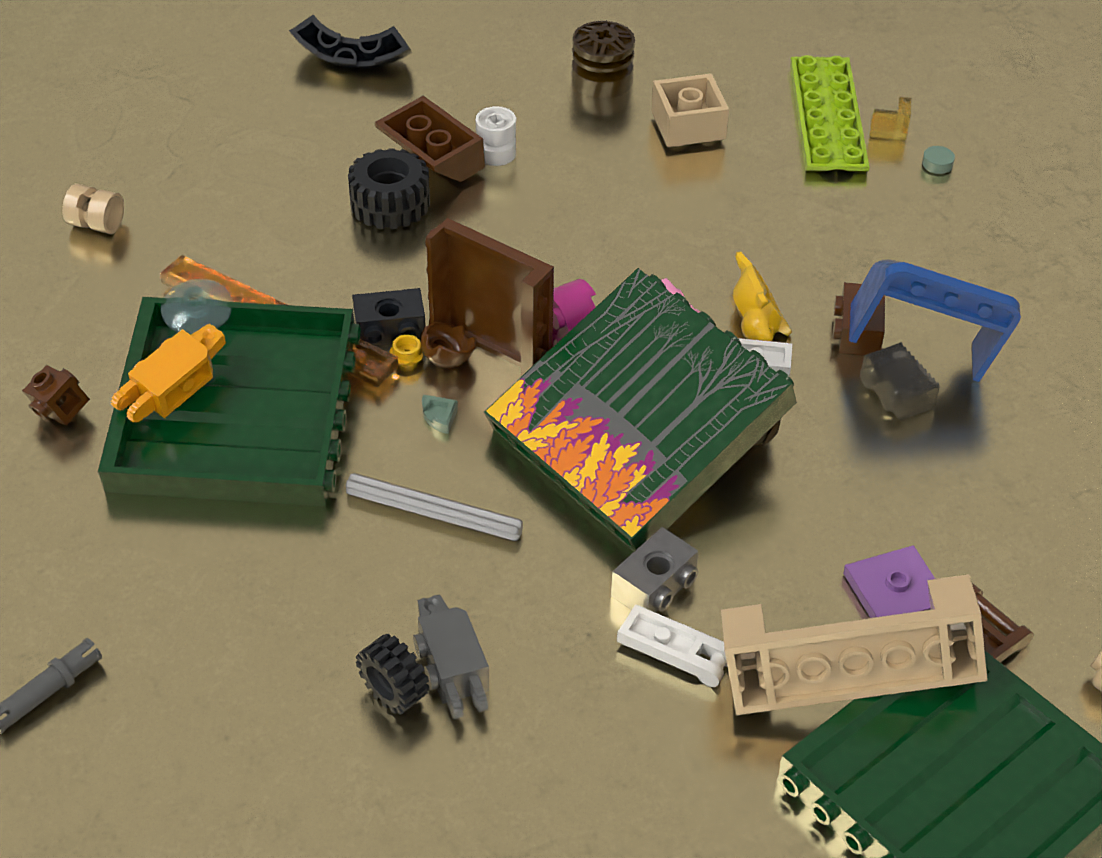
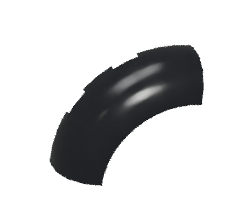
M313 14L289 30L297 42L316 57L328 63L346 68L367 69L381 67L396 62L412 53L410 47L395 26L374 35L360 36L359 39L343 37L340 33L329 29Z

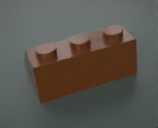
M424 95L375 122V127L410 154L418 155L419 159L424 160L426 166L434 172L462 182L485 168L483 138Z

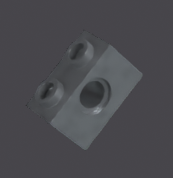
M661 527L612 571L611 596L631 610L636 604L655 613L658 610L664 611L670 605L674 595L683 587H690L697 578L699 571L697 569L698 550Z

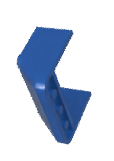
M889 259L881 260L871 267L851 303L849 341L857 342L884 295L982 326L972 341L973 380L980 382L1020 322V304L1012 296L919 266Z

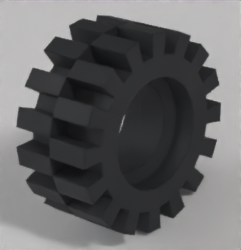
M390 634L382 635L356 655V667L360 669L358 672L360 677L366 680L365 686L368 690L371 688L374 692V698L376 700L381 699L382 705L386 709L390 707L391 712L402 714L428 694L430 686L427 684L429 679L427 675L422 673L425 670L423 665L416 662L417 656L414 652L410 654L408 646L404 642L400 644L397 637H391Z

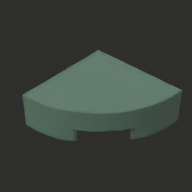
M423 394L422 412L424 419L435 430L449 434L458 410V401Z

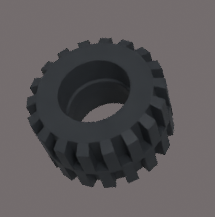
M388 148V150L378 149L373 153L367 152L363 154V158H357L354 161V165H351L349 168L348 182L351 211L355 213V217L359 221L364 220V224L368 226L375 225L376 228L384 229V227L397 229L399 226L406 227L411 222L419 221L421 216L428 212V207H430L429 170L426 167L425 161L420 160L418 155L414 153L409 154L406 150H395V148Z

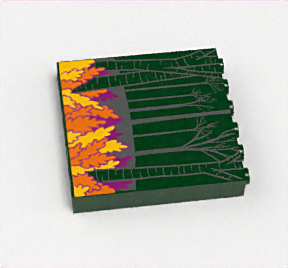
M637 268L484 411V414L495 432L635 552L661 527L667 530L797 403L793 389L794 382L784 371L778 370L776 372L768 366L767 361L760 353L755 350L749 352L732 332L728 330L725 332L721 331L716 327L715 322L708 314L703 311L697 313L691 308L684 296L678 292L672 294L656 275L651 274L648 276Z

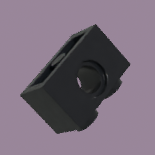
M420 288L352 295L354 322L360 324L361 328L358 348L393 344V341L401 335H413L421 341L422 331L426 324Z

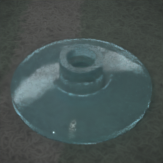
M194 279L178 284L164 297L167 298L166 303L161 305V313L166 325L176 332L183 329L190 335L209 323L218 329L228 320L232 312L231 308L227 307L228 302H232L229 291L220 283L207 279Z

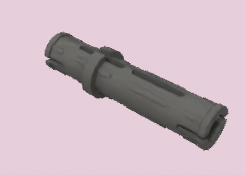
M85 638L62 658H53L48 662L46 670L0 703V716L3 714L7 715L0 720V734H3L6 729L53 695L61 687H70L75 683L74 678L102 659V654L98 648L86 657H82L84 653L95 645L89 638Z

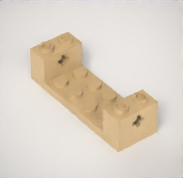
M970 575L927 580L930 610L766 633L762 604L721 609L724 650L736 715L987 681L981 612Z

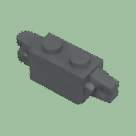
M440 594L417 600L419 634L413 635V641L418 658L425 657L428 665L425 666V675L428 676L430 689L438 690L442 704H448L454 719L463 717L464 706L461 699L472 696L474 706L478 712L488 710L485 692L489 691V666L467 611L458 607L449 609Z

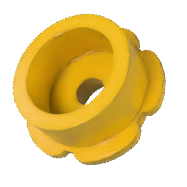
M413 335L397 337L393 341V347L390 349V357L395 359L397 364L406 367L420 362L423 358L420 340Z

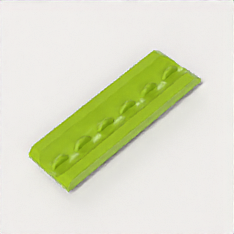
M808 55L791 57L790 72L805 171L842 169L852 172H868L870 166L849 57H812Z

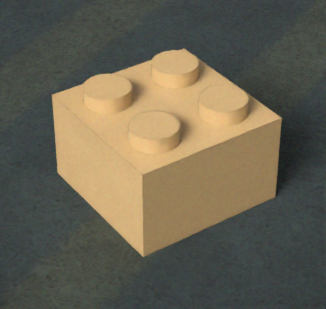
M712 73L653 81L651 111L667 147L726 139L729 108Z

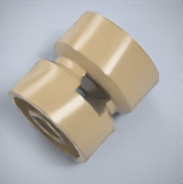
M75 183L67 190L64 197L63 218L70 225L83 228L90 227L91 230L113 234L119 228L123 219L124 200L119 193L103 189L97 191L94 187Z

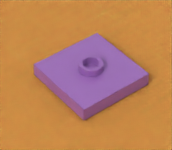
M914 545L845 565L843 574L870 618L930 610L927 580L935 579Z

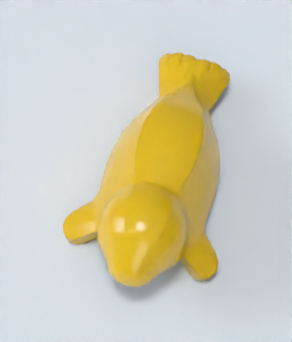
M736 252L735 258L741 271V276L734 287L733 298L738 313L742 318L741 329L744 337L751 340L772 341L777 331L789 336L792 330L783 317L764 279L742 252Z

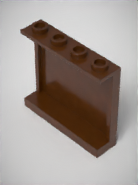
M449 218L428 233L425 246L427 248L426 272L428 274L429 324L437 321L445 322L452 327L464 326L465 335L468 339L473 336L476 337V346L521 367V376L525 374L553 347L554 266Z

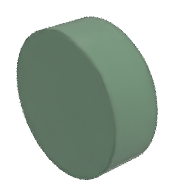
M931 146L924 151L922 164L925 169L932 173L944 174L952 170L955 154L946 147Z

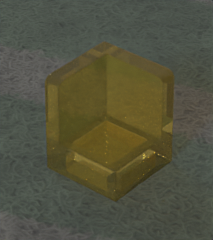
M899 97L897 111L875 109L871 116L870 137L906 141L911 118L912 98Z

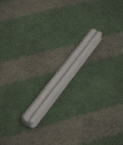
M356 473L350 474L346 482V493L352 496L512 541H517L522 534L523 521L514 517Z

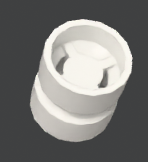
M496 106L481 110L476 115V134L483 138L485 164L501 166L512 162L516 157L515 114L507 108Z

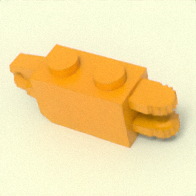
M210 323L191 335L183 329L180 330L172 338L165 340L145 360H141L128 373L130 380L119 391L114 393L111 405L120 411L131 405L127 409L128 412L126 414L133 423L140 422L153 411L166 418L213 378L211 359L226 344L224 334Z

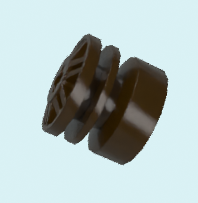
M593 21L577 28L572 36L573 61L571 79L574 88L585 96L597 99L614 98L630 90L633 84L635 38L633 32L628 27L611 21Z

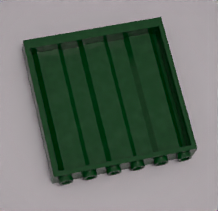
M142 297L119 390L130 380L128 373L138 362L145 360L165 340L172 338L182 329L191 335L210 323L224 334L226 344L211 359L213 378L166 418L153 411L140 422L133 423L126 414L128 412L127 409L131 405H128L127 408L121 411L113 409L97 471L104 492L326 506L328 492H334L336 486V471L332 470L333 462L339 461L341 456V440L337 438L338 432L344 431L346 426V410L343 409V403L349 402L351 396V381L347 379L348 373L355 372L356 353L352 352L353 345H359L361 328L360 324L354 322L353 309Z
M986 651L987 681L853 699L781 757L778 780L784 790L789 795L798 797L811 809L814 817L820 823L830 826L843 838L844 843L852 852L861 854L864 858H1080L1102 838V743Z

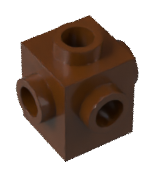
M48 365L32 377L31 382L22 390L31 401L28 405L29 408L43 420L50 417L64 425H67L90 400L79 387V380L71 372L64 368L59 371Z

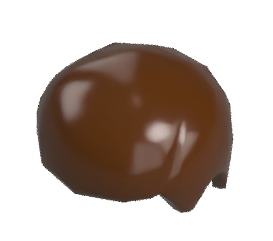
M434 321L422 331L421 349L435 366L453 369L463 365L470 358L475 350L477 339L474 336L468 339L462 325L452 327L445 322Z

